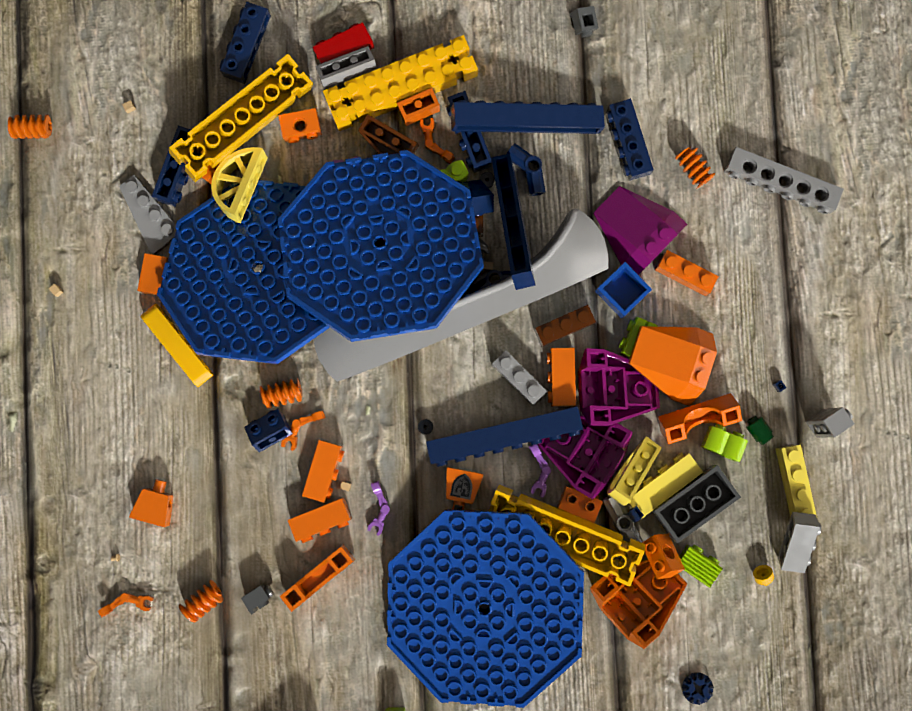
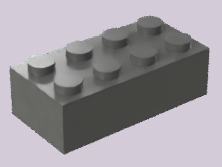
M711 465L652 512L671 539L679 543L740 499L741 496L719 466Z

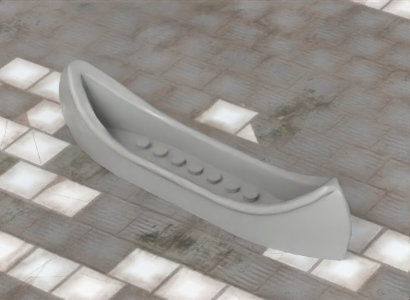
M572 209L567 213L551 240L531 259L536 286L516 290L512 276L502 281L500 279L492 282L493 285L469 294L470 292L463 294L436 329L351 342L332 328H329L314 338L318 359L327 373L338 382L530 304L607 270L608 252L605 239L600 229L590 217L579 209Z

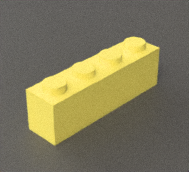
M801 445L775 448L790 517L792 512L816 515Z
M689 453L678 454L673 458L674 462L669 466L665 464L657 470L658 474L656 476H649L642 482L643 485L637 490L631 502L628 503L631 508L635 506L639 508L644 515L642 518L703 473Z

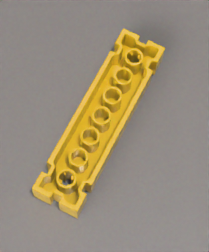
M464 35L450 40V45L444 47L443 43L346 81L344 82V88L338 90L336 85L324 90L323 93L340 132L352 127V121L358 119L362 123L367 114L375 118L398 108V102L432 88L435 94L457 85V80L463 78L464 82L478 76V68L473 56H469V46Z
M287 54L276 63L274 71L270 67L187 133L186 141L180 138L169 147L170 155L179 165L184 162L186 164L185 172L194 182H197L207 174V167L209 165L212 168L217 166L227 156L293 105L296 96L300 99L312 88L313 82L304 72L299 74L296 71L298 65ZM282 81H284V83L287 82L288 86H286V84L283 85ZM197 150V153L200 151L201 156H195L194 151Z
M499 484L488 511L507 512V510H510L511 512L530 513L579 566L605 577H608L609 573L616 576L615 581L629 587L631 586L636 574V567L640 564L645 552L644 543L630 538L629 542L623 540L622 534L522 493L519 497L512 495L514 490Z

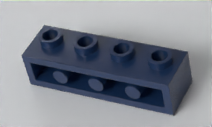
M246 2L245 7L241 8L239 23L234 26V36L232 41H229L227 44L225 59H222L220 63V72L224 77L243 84L246 83L271 17L267 8L250 2Z
M466 91L447 97L448 105L445 107L449 117L451 116L450 109L454 102L458 100L469 102ZM455 131V134L459 133L461 138L459 140L461 150L466 151L468 156L465 160L469 169L472 168L473 172L476 173L492 167V160L481 132Z
M631 98L610 104L605 115L607 122L611 123L613 128L611 135L618 144L617 154L623 160L624 165H622L624 175L628 176L629 181L651 175L654 169Z
M178 125L171 145L180 138L186 141L187 133L191 129ZM169 151L152 197L158 202L176 207V204L181 201V191L183 186L187 184L189 175L185 172L186 164L183 162L179 165L170 155Z

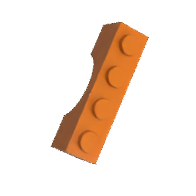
M730 393L658 416V421L663 437L668 444L687 439L690 429L699 424L717 423L724 427L742 421L739 403Z
M343 544L279 597L292 612L354 562L355 558Z

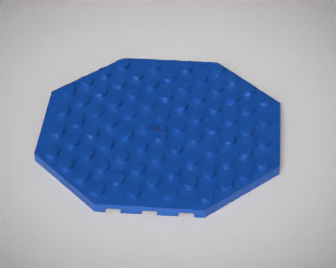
M408 150L390 155L388 153L372 155L373 157L345 159V162H326L278 218L288 299L351 342L436 329L484 268L470 189ZM377 240H384L385 246L376 247L375 242Z
M259 180L241 223L228 218L218 206L214 197L177 221L175 227L177 230L175 237L171 241L168 262L164 266L161 287L158 288L157 296L197 355L279 364L330 328L288 299L286 294L278 218L306 186H301L298 183L284 182L279 184L273 181ZM232 183L222 191V194L240 184ZM235 195L223 201V203L230 208ZM257 265H263L262 272H254V268Z
M445 509L388 563L387 646L441 703L460 702V704L471 705L479 703L488 704V706L504 707V705L524 708L582 657L584 571L530 513ZM480 604L489 605L490 611L482 613L479 609Z

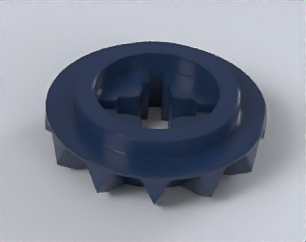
M695 672L689 674L684 679L682 692L690 703L701 705L708 702L713 696L714 686L707 675ZM694 682L698 686L703 685V687L701 688L703 695L699 694L698 692H693L695 690V685L693 684Z

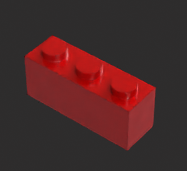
M362 22L351 25L344 32L335 33L332 38L326 41L321 40L317 42L312 48L319 63L322 64L367 46L372 50L374 49V44Z

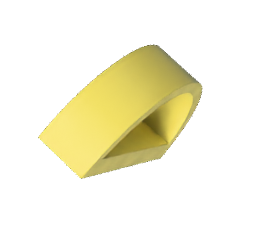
M250 147L238 150L227 156L214 172L211 184L213 197L223 213L235 222H242L268 159L263 148ZM239 167L243 178L231 176L230 174ZM225 181L240 184L222 194ZM235 195L230 208L223 203V201Z
M646 436L623 463L609 485L607 494L623 506L630 503L662 447Z

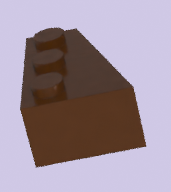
M368 114L358 130L378 154H397L403 150H408L415 154L419 147L417 142Z

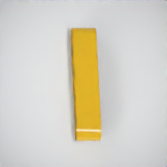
M156 303L140 315L145 324L197 387H200L213 376L209 367L194 352L189 342Z

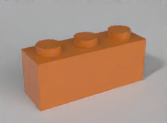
M669 250L663 253L655 268V271L704 296L711 293L719 277Z
M551 348L550 353H547V364H550V372H547V383H551V391H548V403H551V407L576 406L575 348Z
M318 440L303 490V497L323 503L327 502V499H331L334 488H331L333 480H337L339 470L336 468L338 462H342L345 451H342L343 446Z
M343 497L288 520L295 541L301 540L302 543L313 539L312 535L319 533L322 536L330 533V528L337 526L340 529L349 525L348 521L352 517Z

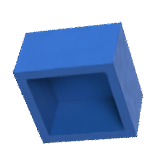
M624 262L595 292L622 319L652 289Z

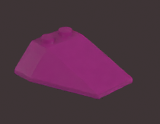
M621 186L593 213L620 265L626 262L638 275L687 225L674 211Z
M586 348L584 350L578 370L580 411L589 425L609 426L659 409V389L628 363L629 359L605 349Z
M580 415L583 430H580L579 435L569 437L568 433L561 435V439L550 441L549 438L541 439L542 443L538 444V446L577 491L593 500L607 486L626 454L633 432L618 423L609 426H591L585 417Z

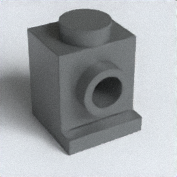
M594 6L577 8L569 13L570 17H572L575 35L581 34L582 38L593 35L592 32L599 28Z
M263 583L241 599L252 615L258 610L257 606L261 609L269 604L268 599L274 596V592L269 585L266 586Z

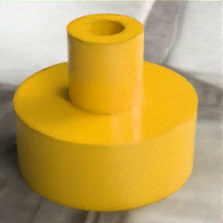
M760 565L753 571L755 582L760 585L767 586L774 580L773 570L768 565Z

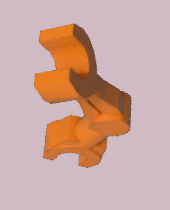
M430 118L431 123L429 126H425L424 120L420 119V126L423 134H425L426 148L437 153L442 159L451 164L455 158L453 157L454 154L448 150H443L436 143H433L434 119Z
M318 411L310 416L293 420L291 425L293 434L282 440L281 447H285L286 443L290 441L292 443L290 450L294 451L297 448L298 437L296 436L300 427L312 421L315 422L326 418L324 411Z
M126 592L117 597L112 603L98 610L101 618L105 617L117 606L124 604V602L136 604V607L141 610L149 611L151 607L145 606L144 602L145 600L153 601L154 597L151 595L134 596Z

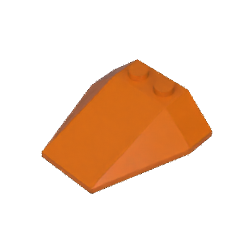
M640 326L628 363L671 400L690 406L706 388L717 354L714 335L697 327Z
M648 559L637 565L636 574L630 587L615 581L616 576L613 574H609L608 577L603 576L590 587L601 611L627 640L643 649L659 637L687 586V583L679 574L671 578L657 579Z

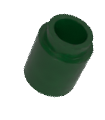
M755 415L747 421L746 429L755 441L761 445L774 437L772 429L762 416L757 417Z

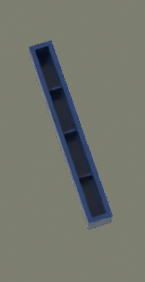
M458 100L453 103L450 109L452 131L599 134L605 128L603 105H597L596 103H588L586 105L569 103L561 105L559 102L524 104L521 101L505 103L504 101L486 103V101L480 100L473 103L466 100Z
M508 153L492 157L510 271L515 289L536 286L511 155Z
M573 407L427 441L426 445L430 463H436V466L439 467L448 465V460L455 459V463L467 460L466 456L474 455V458L485 456V452L492 451L493 454L504 452L505 447L509 446L514 450L522 448L523 443L530 442L531 445L542 443L541 439L549 438L550 441L561 439V435L568 433L569 437L579 435L580 430H583L578 407Z

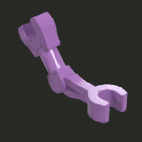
M535 444L529 446V449L533 456L536 457L542 470L539 479L532 485L530 493L534 494L535 489L540 488V497L543 498L546 494V480L551 472V468L543 459L539 447Z
M379 481L371 483V487L379 500L381 510L377 518L375 517L368 525V531L371 530L372 526H377L379 530L376 535L379 536L383 531L384 519L390 511V506L382 493Z

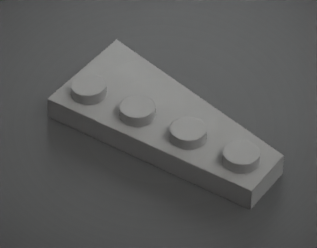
M133 174L119 187L150 253L156 255L169 245L172 238L175 237L176 224Z

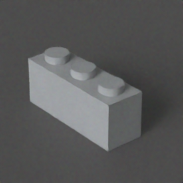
M368 46L315 66L324 90L336 85L339 90L345 87L344 82L377 69L374 57Z
M506 350L492 363V366L531 405H534L547 392Z
M843 407L823 409L805 421L816 438L836 437L855 424L852 421V414Z
M792 512L778 556L781 570L805 573L807 566L810 565L812 550L814 551L816 548V537L821 533V524L818 523L815 514Z

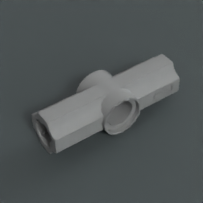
M611 496L605 497L602 501L613 520L614 526L623 535V540L629 542L630 538L642 543L643 540L634 522L627 515L625 506L621 505ZM627 518V525L620 527V519Z

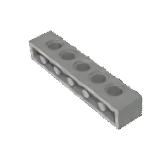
M735 147L731 152L724 173H727L730 178H740L745 180L748 185L763 187V190L769 193L776 192L781 194V197L784 199L799 201L800 205L814 207L822 214H830L836 210L844 190L841 187ZM743 165H748L751 168V172L745 171ZM762 171L768 174V179H764L761 176ZM779 178L786 181V186H782L779 183ZM797 185L803 187L804 193H800L797 190ZM815 192L821 194V200L815 197Z

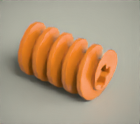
M18 114L15 115L14 120L10 116L8 118L9 135L13 139H24L26 137L28 139L33 137L36 139L41 137L46 139L52 133L50 115L46 114L44 120L41 114L37 116V120L33 114L30 115L29 120L26 114L22 115V120Z
M690 146L679 153L675 159H682L679 165H686L683 171H690L687 177L689 179L694 178L692 185L699 184L696 188L698 189L710 181L715 173L708 174L711 167L704 168L707 161H700L702 154H695L698 147L691 149Z
M298 378L297 383L290 379L289 385L282 381V387H279L276 382L274 389L271 388L270 384H267V390L260 386L263 404L268 409L272 408V404L275 407H279L280 402L282 405H286L287 399L291 404L294 403L295 398L298 402L302 401V388Z
M213 580L209 581L211 587L203 585L204 592L199 589L197 590L198 597L194 594L190 595L192 602L185 599V607L179 604L180 611L188 620L197 622L199 617L202 618L205 615V612L211 611V607L215 608L217 602L221 603L223 601L221 590Z

